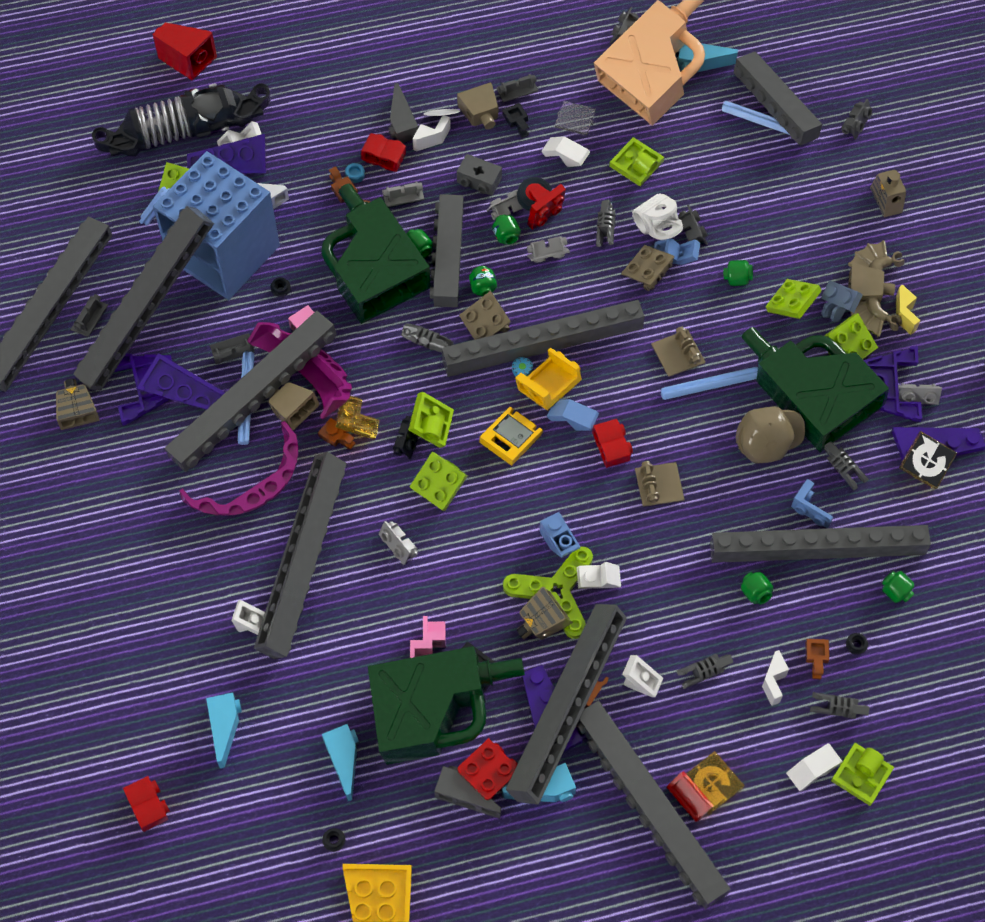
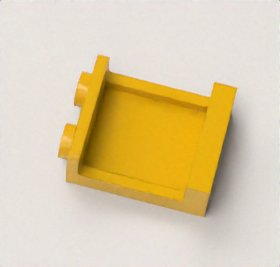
M552 348L547 350L548 359L528 376L520 373L515 377L518 390L546 410L550 409L582 380L579 365L575 361L571 362L560 351L556 352Z

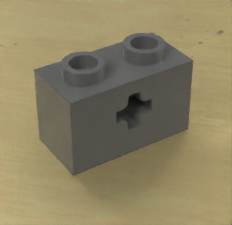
M469 154L465 155L457 170V183L493 196L502 179L501 166Z

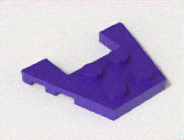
M912 346L904 351H894L893 354L886 356L880 355L864 360L889 387L885 405L880 410L915 422H921V402L899 401L897 366L918 365V346Z
M126 353L114 372L132 368L137 388L157 355L133 356L130 353ZM162 355L172 361L171 355ZM137 390L139 401L118 406L122 425H127L170 399Z

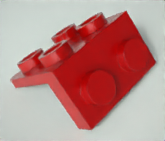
M488 738L458 766V773L485 800H490L510 781L518 763L512 758L509 759L504 754L502 747L497 743H493Z

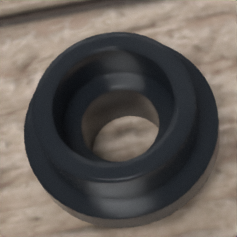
M278 277L273 280L270 288L273 295L284 297L289 294L291 285L285 278Z
M853 633L846 640V648L854 655H861L867 650L868 641L864 635ZM853 642H858L860 647H855Z
M337 828L327 830L322 838L324 847L331 852L341 850L346 841L344 833ZM333 837H337L338 842L336 844L330 843V839Z

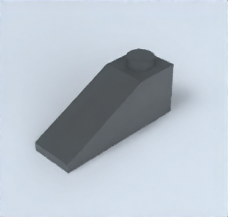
M395 83L388 131L391 139L394 138L405 143L413 140L418 130V125L399 83Z
M443 766L434 791L435 798L500 819V806L492 799L485 800L458 773V767L449 766L448 768Z

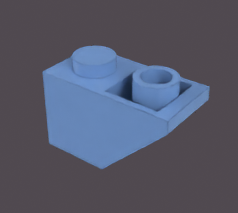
M559 512L540 521L542 537L549 548L562 558L580 549V545Z

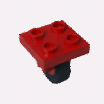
M529 177L519 185L517 199L521 207L530 211L527 225L532 230L537 226H543L550 216H556L562 210L566 188L562 184H559L552 190L549 183L544 179Z

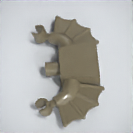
M884 240L878 244L867 243L863 250L855 252L854 259L848 263V266L851 267L848 288L863 294L855 312L850 311L851 316L858 313L868 331L877 337H880L885 321L889 322L890 329L893 331L899 330L896 323L902 324L899 315L889 316V313L880 306L883 295L893 296L895 292V284L884 283V272L882 270L885 267L891 266L892 263L896 267H901L905 263L904 259L896 260L902 257V253L899 251L895 252L891 258L887 256Z

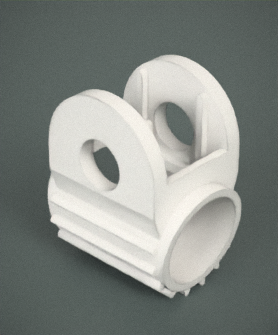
M656 194L632 212V217L639 230L659 240L670 239L677 236L683 230L682 221L677 215L676 201L667 195ZM672 227L669 230L663 231L664 228Z

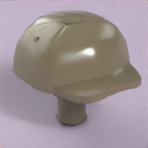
M779 407L753 409L746 413L737 428L736 443L739 447L738 449L753 463L760 464L781 460L788 450L797 447L804 440V419L800 413L794 410H782Z

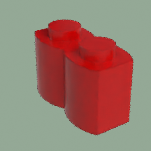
M370 133L361 150V159L372 165H379L386 170L394 172L398 171L406 155V146L401 141L388 140L381 134Z
M617 419L593 425L592 433L606 468L630 461L633 449L631 443L626 442L624 438L626 431L623 424H619Z
M146 776L123 788L143 832L168 820L166 814L170 810L165 800H159L157 794L161 791L155 780L150 781L149 777Z

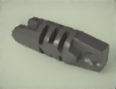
M610 200L602 201L601 210L598 212L597 247L603 246L604 237H607L609 245L614 244L615 209H613Z
M409 323L403 326L401 333L402 337L411 342L441 353L443 347L454 344L452 340L440 335V333Z
M832 441L824 446V450L829 455L827 460L853 490L858 488L856 482L850 477L853 473L863 483L869 480L842 447L838 449Z
M714 654L677 670L678 676L685 675L690 671L695 676V678L682 683L683 689L723 673V667L733 663V659L730 654L718 657V654Z
M817 692L812 694V697L815 699L828 700L827 708L811 706L810 712L856 719V714L869 715L870 707L859 705V699Z

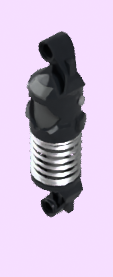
M216 83L210 84L209 88L201 90L196 88L186 90L180 97H175V101H171L168 98V105H165L164 101L161 100V113L157 103L154 102L155 117L148 104L146 106L148 119L143 107L140 106L139 110L131 108L116 132L107 130L104 127H98L93 130L92 139L96 149L109 152L111 157L119 154L136 157L146 148L150 149V139L152 144L157 147V137L159 142L164 145L165 138L171 143L172 136L178 141L179 134L183 139L186 138V135L188 137L196 136L202 138L209 136L211 132L216 130H229V127L234 125L244 127L254 117L264 115L263 110L271 101L270 90L267 85L262 83L255 85L248 96L235 92L224 84L216 85ZM259 94L266 95L264 97H258ZM101 137L106 138L104 141H98Z

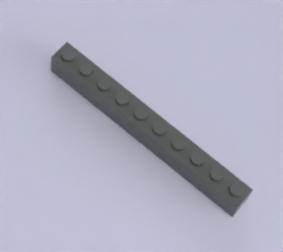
M186 206L179 213L177 221L169 228L166 237L157 246L156 252L147 261L140 276L134 280L133 286L124 295L117 310L111 314V319L107 325L101 329L97 340L89 347L88 353L77 365L74 375L89 389H103L214 225L198 209Z
M89 216L85 222L80 224L78 232L69 240L65 251L58 256L54 267L49 269L45 280L38 285L36 293L26 302L24 310L15 318L11 329L4 334L3 340L0 343L1 391L6 392L111 239L112 233L109 225Z
M639 300L630 301L443 347L442 361L447 377L511 362L520 357L527 358L548 353L547 350L549 348L556 351L643 329L645 316Z
M318 311L314 312L164 448L169 458L185 472L195 467L198 461L205 454H209L217 443L226 439L229 433L236 426H240L250 413L255 412L261 403L267 398L272 397L275 391L281 385L286 384L294 373L303 369L312 357H316L326 344H330L337 335L334 324Z
M324 452L314 457L254 645L255 650L273 659L287 657L291 650L293 635L297 630L298 619L304 608L303 603L310 589V580L316 569L315 564L318 555L322 550L321 545L328 530L329 519L333 514L335 500L339 495L340 483L345 475L344 470L347 463L329 452Z
M928 525L712 533L710 540L712 563L926 555L931 546Z
M595 605L506 787L507 792L517 802L539 805L627 619L617 605Z
M599 700L585 708L576 725L577 731L581 735L584 734L586 736L590 750L593 753L597 752L601 758L600 763L606 772L610 771L613 775V782L617 789L623 790L627 797L625 799L632 809L635 808L640 814L639 820L645 828L649 827L653 833L652 839L658 847L662 846L667 853L665 857L672 867L676 866L680 872L678 876L685 886L689 885L693 891L692 896L699 906L702 905L706 910L727 896L731 890Z

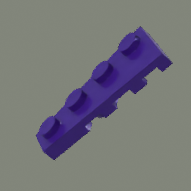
M265 134L187 154V168L189 169L208 151L240 173H266Z
M159 353L136 388L143 392L207 410L225 394L224 391Z
M893 427L891 430L903 464L921 433L955 452L954 457L985 449V442L979 428Z
M542 664L526 671L525 675L522 676L534 728H536L555 689ZM576 727L564 752L583 742Z

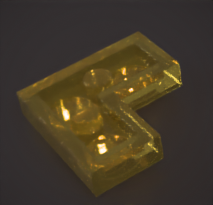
M350 395L348 401L338 408L335 427L375 440L380 420L360 414L363 399Z

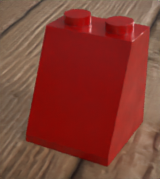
M165 22L152 34L158 59L191 81L217 58L213 34L210 31Z

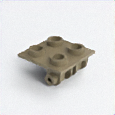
M644 245L622 271L621 275L644 283L643 288L647 291L653 290L654 286L658 283L657 281H660L668 269L672 267L675 256Z
M491 291L459 315L474 340L495 335L499 331L504 333L510 329L509 323L511 321Z
M683 326L676 329V334L651 343L668 377L706 363L689 330L683 328Z
M644 461L641 467L635 468L643 507L685 500L676 462L652 465L650 461Z

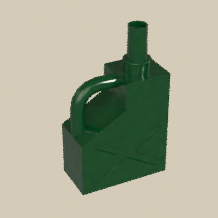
M349 183L343 185L338 192L350 210V213L346 214L347 225L333 231L325 238L322 243L321 254L324 262L336 278L338 291L359 322L363 324L430 289V267L382 198L379 197L369 203L364 202L352 184ZM349 237L351 243L338 261L333 253V248L338 242Z
M754 327L747 329L742 335V339L759 357L756 382L782 410H794L800 413L804 419L805 436L820 453L824 450V446L830 441L836 442L885 405L889 387L856 352L846 353L830 337L814 335L803 339L796 345L789 341L778 349L776 345L771 346ZM820 347L827 350L831 355L807 358L804 354L810 349Z
M472 646L368 666L378 747L386 765L438 756L442 748L473 741L482 733L486 724V700L483 687L493 686L495 681L524 676L522 658L490 663L488 659L487 661L479 662L475 647ZM472 706L473 721L471 725L464 730L450 732L459 708Z

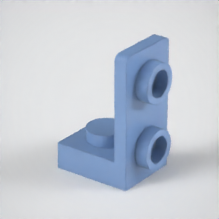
M807 479L794 497L791 507L798 514L811 518L815 524L829 528L833 516L809 503L815 492L812 491L814 483Z

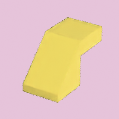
M901 285L896 295V315L901 317L902 324L900 326L912 335L920 323V319L910 311L913 309L917 297L905 286Z

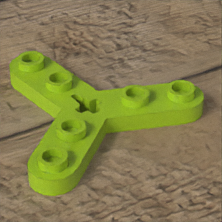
M580 546V549L569 555L552 578L510 574L503 581V590L505 594L511 597L531 599L541 587H545L552 593L573 622L563 628L565 634L571 639H578L586 623L570 591L578 582L577 567L591 565L593 554L589 548ZM554 586L562 588L560 591L561 598L556 592H552Z

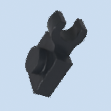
M520 103L502 110V115L511 128L516 126L522 138L529 135L527 131L529 126L526 123L528 115Z

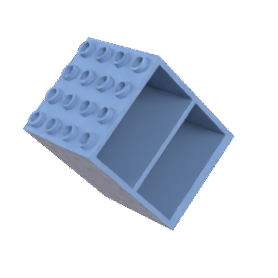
M206 151L153 205L162 241L166 237L169 228L179 218V213L186 206L198 209L214 223L183 270L227 300H230L275 252L280 243L270 191Z

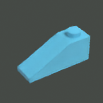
M702 44L705 51V59L698 72L735 64L738 50ZM686 45L679 52V70H683L694 57L693 51Z
M233 693L206 698L216 759L220 769L225 767L239 723L238 713L242 712L240 700H235Z
M348 724L323 733L322 736L347 800L351 801L353 799L357 756L355 743L359 742L355 730L350 731Z
M566 763L556 767L541 801L557 802L560 800L561 802H566L573 798V795L576 793V786ZM503 787V788H502V796H503V798H504V799H514V798L507 792L506 787Z

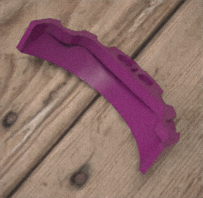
M258 322L247 342L270 353L291 333L281 330L278 324ZM321 349L316 357H312L303 369L298 371L314 386L322 399L323 411L320 415L322 420L345 404L350 398L352 385L346 381L347 374L324 350Z
M285 421L281 423L284 434V453L278 470L230 503L220 505L208 497L194 500L188 496L183 488L179 490L182 501L196 510L214 515H237L250 512L265 505L285 488L294 473L298 459L296 434Z

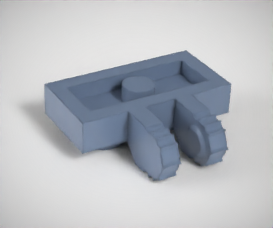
M829 280L821 296V299L828 302L824 304L822 316L824 318L830 317L833 322L840 321L845 310L855 312L863 294Z

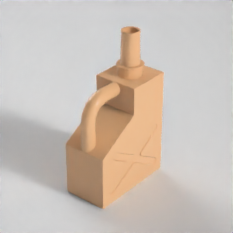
M657 0L594 62L598 81L652 126L684 95L683 85L699 71L704 63V47L698 39L687 31L686 27L687 18L704 0H682L677 6H671L670 9ZM686 45L693 51L694 57L680 72L675 54Z

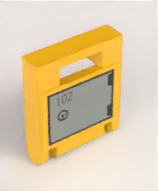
M509 407L480 436L479 443L512 466L542 435L543 429L538 428L534 431L537 427L536 424L517 411L513 414L514 409ZM495 437L508 445L510 449L505 451L495 443Z

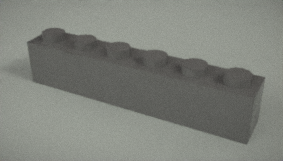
M756 51L736 59L735 76L744 83L746 88L762 103L768 112L779 122L780 126L790 134L792 139L801 146L819 138L822 123Z
M440 194L439 202L435 203V214H438V219H434V231H437V235H433V247H436V252H432V264H435V269H431V281H434V287H430V299H433L434 307H458L464 208L463 195Z

